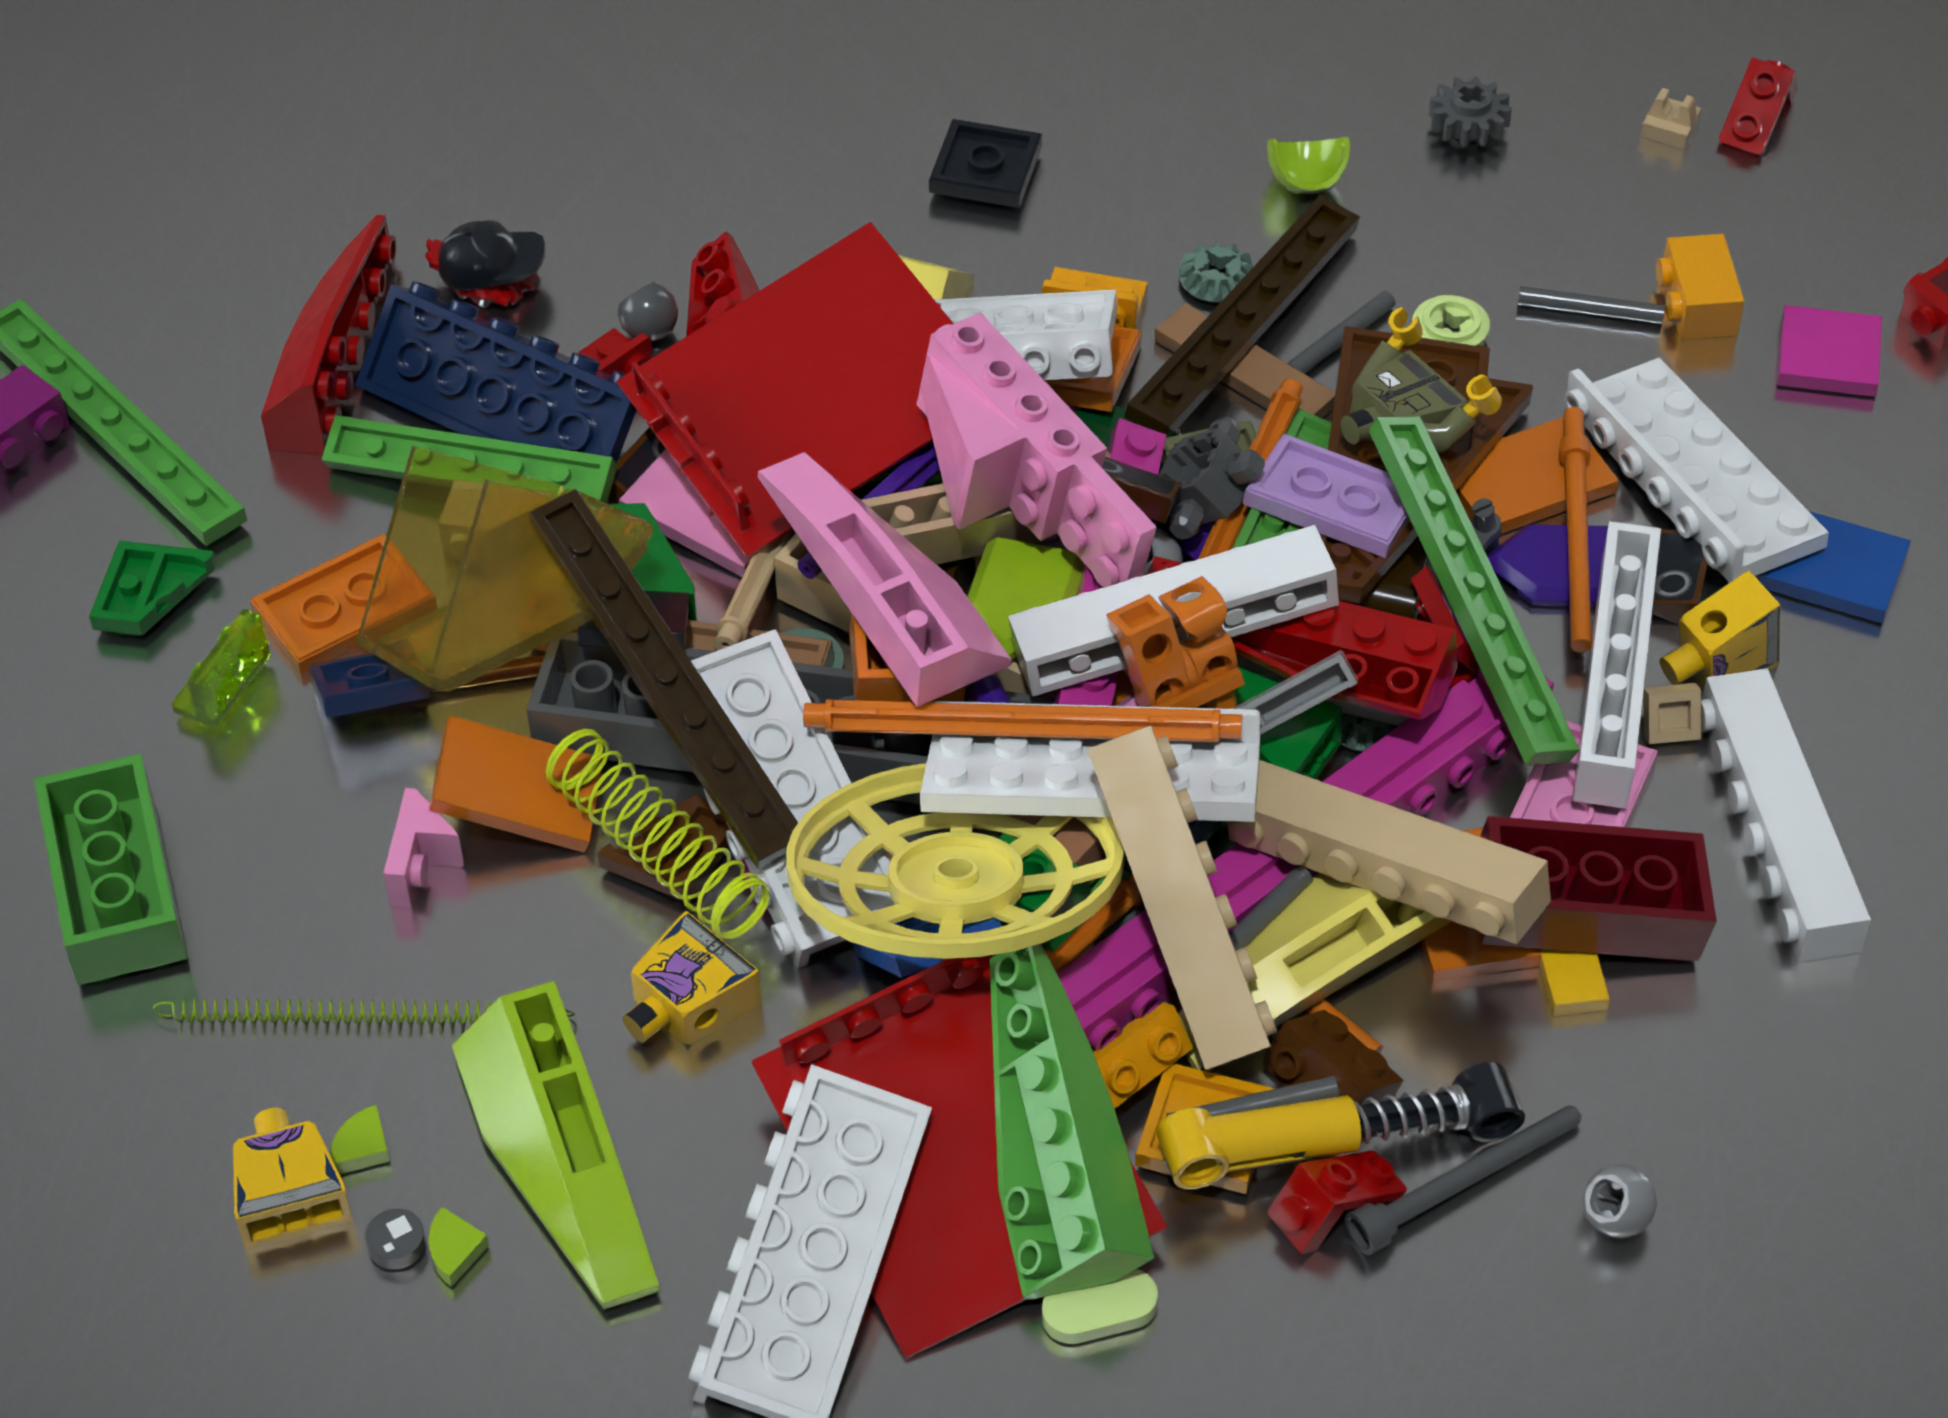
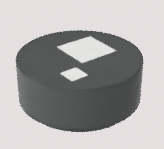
M389 1209L379 1213L370 1221L365 1232V1240L371 1259L377 1265L387 1269H402L412 1265L422 1256L426 1247V1237L421 1220L417 1215L405 1209Z

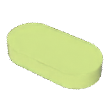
M1135 1269L1113 1283L1044 1297L1042 1303V1323L1046 1332L1053 1339L1065 1344L1083 1343L1138 1329L1148 1324L1155 1316L1158 1305V1289L1154 1280L1147 1273Z

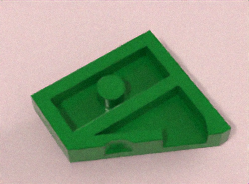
M119 540L89 615L92 629L142 636L215 570L217 563L214 551Z

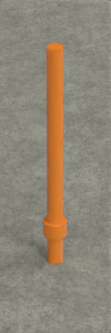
M1570 407L1564 411V437L1560 440V461L1565 466L1570 635L1572 650L1586 652L1591 649L1592 644L1586 465L1590 461V440L1585 436L1584 411L1579 407Z

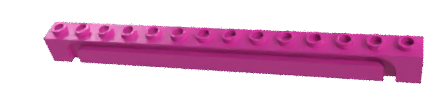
M1478 668V675L1474 680L1468 683L1463 679L1448 690L1442 707L1422 720L1409 718L1322 782L1422 816L1430 811L1438 798L1454 786L1456 788L1464 786L1473 777L1476 770L1489 760L1502 758L1515 741L1481 669ZM1546 678L1553 692L1554 683L1551 682L1548 678ZM1237 843L1214 860L1218 872L1209 875L1208 879L1215 897L1223 894L1227 895L1238 924L1297 865ZM1306 868L1311 873L1312 877L1319 873L1314 870ZM1146 909L1057 973L1093 1052L1102 1049L1119 1036L1128 1023L1149 1014L1162 1004L1163 1001L1177 992Z

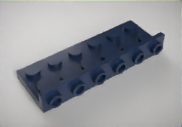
M412 281L410 288L390 286L355 386L460 434L613 457L615 462L618 461L636 413L635 407L617 384V380L626 375V373L614 370L612 376L599 371L601 363L591 357L573 352L570 358L559 353L560 344L553 340L532 334L531 339H527L517 334L520 326L502 318L492 316L490 322L478 317L480 310L478 307L457 299H452L450 304L438 299L440 291L429 285Z

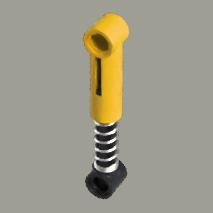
M1484 1062L1464 1070L1455 1078L1452 1085L1448 1087L1441 1086L1436 1093L1429 1089H1422L1418 1096H1415L1407 1091L1399 1099L1388 1094L1380 1102L1369 1097L1364 1100L1362 1105H1359L1346 1095L1212 1116L1206 1109L1187 1108L1179 1110L1161 1121L1157 1127V1137L1174 1183L1179 1188L1198 1189L1213 1184L1227 1172L1357 1152L1360 1148L1361 1139L1365 1144H1368L1371 1137L1377 1136L1387 1141L1390 1134L1399 1133L1401 1137L1406 1138L1409 1131L1418 1130L1421 1135H1425L1428 1128L1436 1127L1437 1130L1443 1132L1448 1125L1456 1130L1461 1128L1463 1131H1470L1472 1137L1477 1141L1492 1142L1503 1139L1517 1131L1525 1121V1113L1503 1065L1496 1062Z

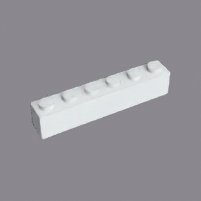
M1609 521L1601 562L1579 743L1580 750L1578 751L1572 801L1627 809L1636 763L1661 528Z
M1312 525L1286 532L1279 536L1235 547L1225 552L1185 562L1178 566L1141 577H1134L1121 583L1084 592L1074 597L1030 608L1008 616L1014 651L1032 697L1127 669L1128 666L1119 640L1112 633L1106 614L1148 594L1162 606L1158 598L1160 595L1201 576L1213 585L1224 599L1227 615L1222 628L1230 637L1339 605L1336 568L1316 526ZM1187 593L1176 601H1190L1199 597L1202 593ZM1172 616L1178 640L1181 643L1188 636L1184 628Z
M1768 668L1706 677L1701 700V731L1708 732L1712 742L1711 753L1714 767L1717 772H1724L1728 782L1727 793L1730 808L1734 814L1740 813L1744 823V840L1747 851L1751 856L1756 855L1759 861L1763 892L1766 898H1773L1777 907L1778 928L1782 940L1791 943L1798 963L1862 953L1871 918Z

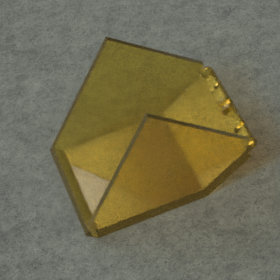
M412 445L356 644L429 688L450 692L593 620L529 523V512L574 489L567 488L561 493L563 486L557 483ZM579 492L632 571L649 548L645 544L653 534L651 523Z

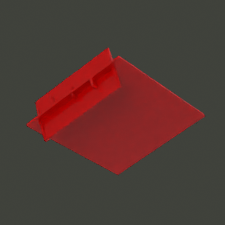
M869 222L639 366L634 361L631 363L632 371L619 378L617 384L677 463L679 471L689 479L707 503L710 511L709 516L716 515L746 557L750 558L794 530L758 479V471L805 452L842 485L853 492L933 441L928 418L917 406V400L930 336L940 327L947 324L953 325L954 323L941 309V304H937L881 233Z
M995 955L946 959L779 1039L780 1047L751 1061L786 1131L789 1128L792 1116L782 1113L792 1082L796 1080L804 1083L811 1065L932 1107L870 1292L905 1359L1026 1300L1022 1296L998 1191L990 959ZM1131 1162L1150 1238L1166 1230L1167 1224Z

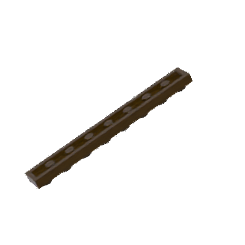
M1319 195L1127 403L1124 418L1135 424L1166 434V438L1170 437L1357 230L1360 216Z
M577 489L529 512V523L757 869L786 854L789 839L798 821Z

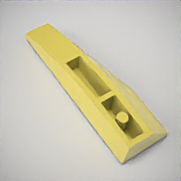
M1317 873L1313 877V882L1246 947L1258 978L1248 982V986L1255 1004L1266 1000L1277 1027L1318 1001L1328 997L1419 943L1425 937L1452 921L1436 917L1429 912L1402 902L1384 898L1373 890L1363 889L1347 882L1337 881L1325 874ZM1182 1009L1178 1015L1194 1047L1185 1054V1057L1193 1068L1205 1070L1184 1010Z

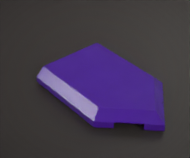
M1527 524L1487 555L1496 576H1501L1516 587L1517 595L1531 605L1570 606L1567 525ZM1588 525L1591 607H1596L1601 562L1608 526Z

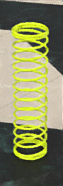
M581 729L572 732L554 748L548 758L545 770L547 781L556 789L562 790L563 795L569 801L575 802L576 807L582 813L589 814L590 820L595 825L602 826L603 832L606 835L615 838L617 845L624 850H629L630 856L636 862H642L643 868L649 874L656 875L657 881L662 886L670 887L671 894L677 899H683L684 905L690 911L697 912L698 918L704 924L711 925L712 931L721 939L736 938L750 930L759 921L768 906L770 899L769 886L755 873H745V864L740 860L731 861V852L727 848H717L716 838L713 836H703V827L699 823H690V817L686 811H676V803L672 799H663L662 790L659 787H649V779L645 775H636L635 766L632 763H623L622 755L618 751H609V743L602 739L594 729ZM585 736L594 737V740L585 743L569 759L563 771L562 782L555 781L553 776L554 766L565 749L579 738ZM596 743L594 754L589 763L580 773L566 780L571 764L578 755L587 747ZM609 755H615L618 758V765L610 768L601 776L590 796L579 798V788L591 781L601 771ZM603 758V760L601 761V763L599 764V766H598L597 769L595 770V768H596V766L598 765L599 761ZM622 767H628L632 772V777L625 779L613 790L603 808L592 810L593 798L604 793L614 783ZM616 770L610 781L597 791L603 781ZM635 779H642L645 782V789L637 792L629 799L616 820L605 822L606 811L617 805L627 795ZM629 783L623 793L611 803L618 791ZM576 788L574 797L567 792V790ZM649 791H655L658 794V801L642 812L630 832L619 834L620 822L630 817L639 809ZM642 795L637 804L625 814L631 804ZM589 800L588 809L581 805L580 802ZM668 803L672 807V813L665 816L655 825L645 843L632 846L634 834L642 830L653 820L661 804ZM651 810H653L651 815L640 826H638L640 822L644 819V817ZM602 812L601 821L593 814ZM682 815L685 818V826L679 828L669 837L662 846L659 855L646 858L647 847L657 841L668 830L675 816ZM666 821H668V822L666 823V825L663 827V829H662L658 834H656V835L654 836V834L657 832V830H658ZM616 824L615 832L612 833L607 826ZM689 828H696L699 831V838L693 840L683 849L673 867L660 871L662 857L669 854L680 844ZM679 834H681V835L678 837V839L668 848V846L671 844V842H672ZM629 836L628 845H625L620 838ZM710 840L713 843L712 851L705 854L695 864L687 879L673 883L676 869L683 866L693 857L702 841ZM643 848L642 857L634 853V850ZM691 848H693V849L691 850V852L683 859V857L686 855V853H687ZM723 852L727 856L726 863L710 875L701 891L696 894L687 895L690 881L696 879L707 869L716 853ZM657 860L656 868L653 870L647 862ZM738 865L741 870L740 875L723 889L714 904L701 908L704 894L721 881L729 866ZM670 873L669 882H666L661 875ZM684 885L683 895L679 894L674 887ZM754 886L744 904L732 914L721 919L731 901L745 889ZM758 886H761L762 895L760 902L746 921L730 931H720L719 924L739 915L755 897ZM698 897L697 907L689 903V899ZM712 910L711 920H708L702 912Z

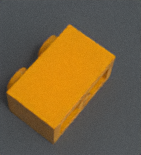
M1724 233L1667 238L1664 257L1658 258L1656 261V279L1659 287L1666 288L1667 318L1669 321H1675L1680 340L1738 336L1745 301Z

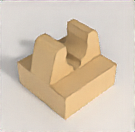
M1662 88L1643 122L1641 137L1685 150L1699 123L1702 107L1696 106L1694 97L1690 95L1686 96L1684 102L1668 98L1669 89Z
M1696 683L1644 687V738L1648 744L1701 740V689Z

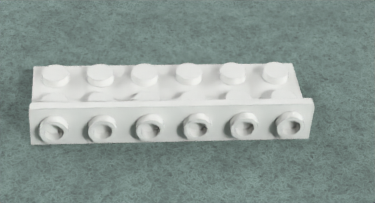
M1116 289L935 300L937 304H941V309L954 324L981 312L1043 380L1109 377L1112 375L1111 342L1118 309Z
M1660 358L1593 383L1579 368L1569 372L1568 389L1564 396L1566 409L1579 407L1584 411V427L1592 434L1596 444L1602 449L1605 448L1619 463L1623 473L1628 478H1633L1646 492L1650 502L1655 507L1660 508L1673 521L1681 536L1684 538L1692 536L1702 545V552L1708 565L1713 569H1717L1729 583L1748 570L1756 576L1827 547L1829 532Z
M776 629L691 660L798 823L805 813L823 798L851 783L825 728L804 727L803 725L804 704L812 702ZM704 788L711 810L715 815L720 814V811ZM849 816L833 826L819 839L808 858L841 867L842 861L850 849L864 837L868 836V834ZM728 825L730 830L726 831V837L735 859L745 860L750 873H755L769 886L770 899L767 908L775 923L771 925V932L775 944L783 956L790 954L798 969L808 965L810 954L846 940L819 925L796 902L787 881L786 854L757 869ZM881 848L866 860L859 871L888 875L890 860L885 850ZM804 875L805 887L814 899L841 917L854 916L843 903L838 884ZM758 886L754 897L757 905L762 895L761 886ZM856 888L859 898L872 912L895 905L889 892Z
M934 702L1221 710V714H1242V739H1220V743L1169 741L1178 767L1168 771L1176 791L1187 788L1198 820L1255 822L1260 763V712L1258 710ZM933 734L920 791L921 812L1112 817L1087 749L1113 739Z
M811 1065L804 1083L793 1080L782 1113L792 1116L786 1135L775 1131L764 1161V1165L774 1168L768 1187L756 1184L745 1217L755 1220L749 1240L738 1236L726 1269L737 1274L730 1294L719 1290L707 1322L708 1325L718 1328L711 1348L703 1345L699 1346L688 1376L689 1380L698 1383L693 1401L704 1404L707 1396L768 1418H829L932 1107L815 1065Z

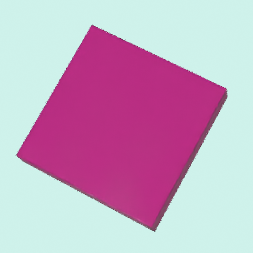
M1784 305L1781 321L1777 385L1876 397L1879 387L1882 316Z

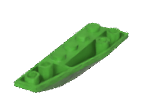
M1042 944L1013 952L997 954L990 959L998 1191L1022 1296L1026 1299H1036L1113 1283L1154 1259L1128 1150L1111 1097L1090 1043Z

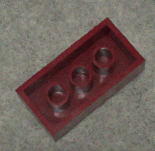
M1487 816L1480 837L1548 861L1551 902L1518 944L1481 933L1482 944L1688 961L1700 960L1717 922L1703 833Z

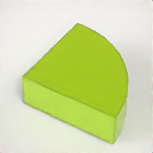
M377 1105L357 1112L337 1131L331 1145L330 1156L339 1174L390 1162Z
M441 1207L434 1217L429 1230V1248L437 1273L452 1287L487 1249L489 1242L487 1234L446 1208Z

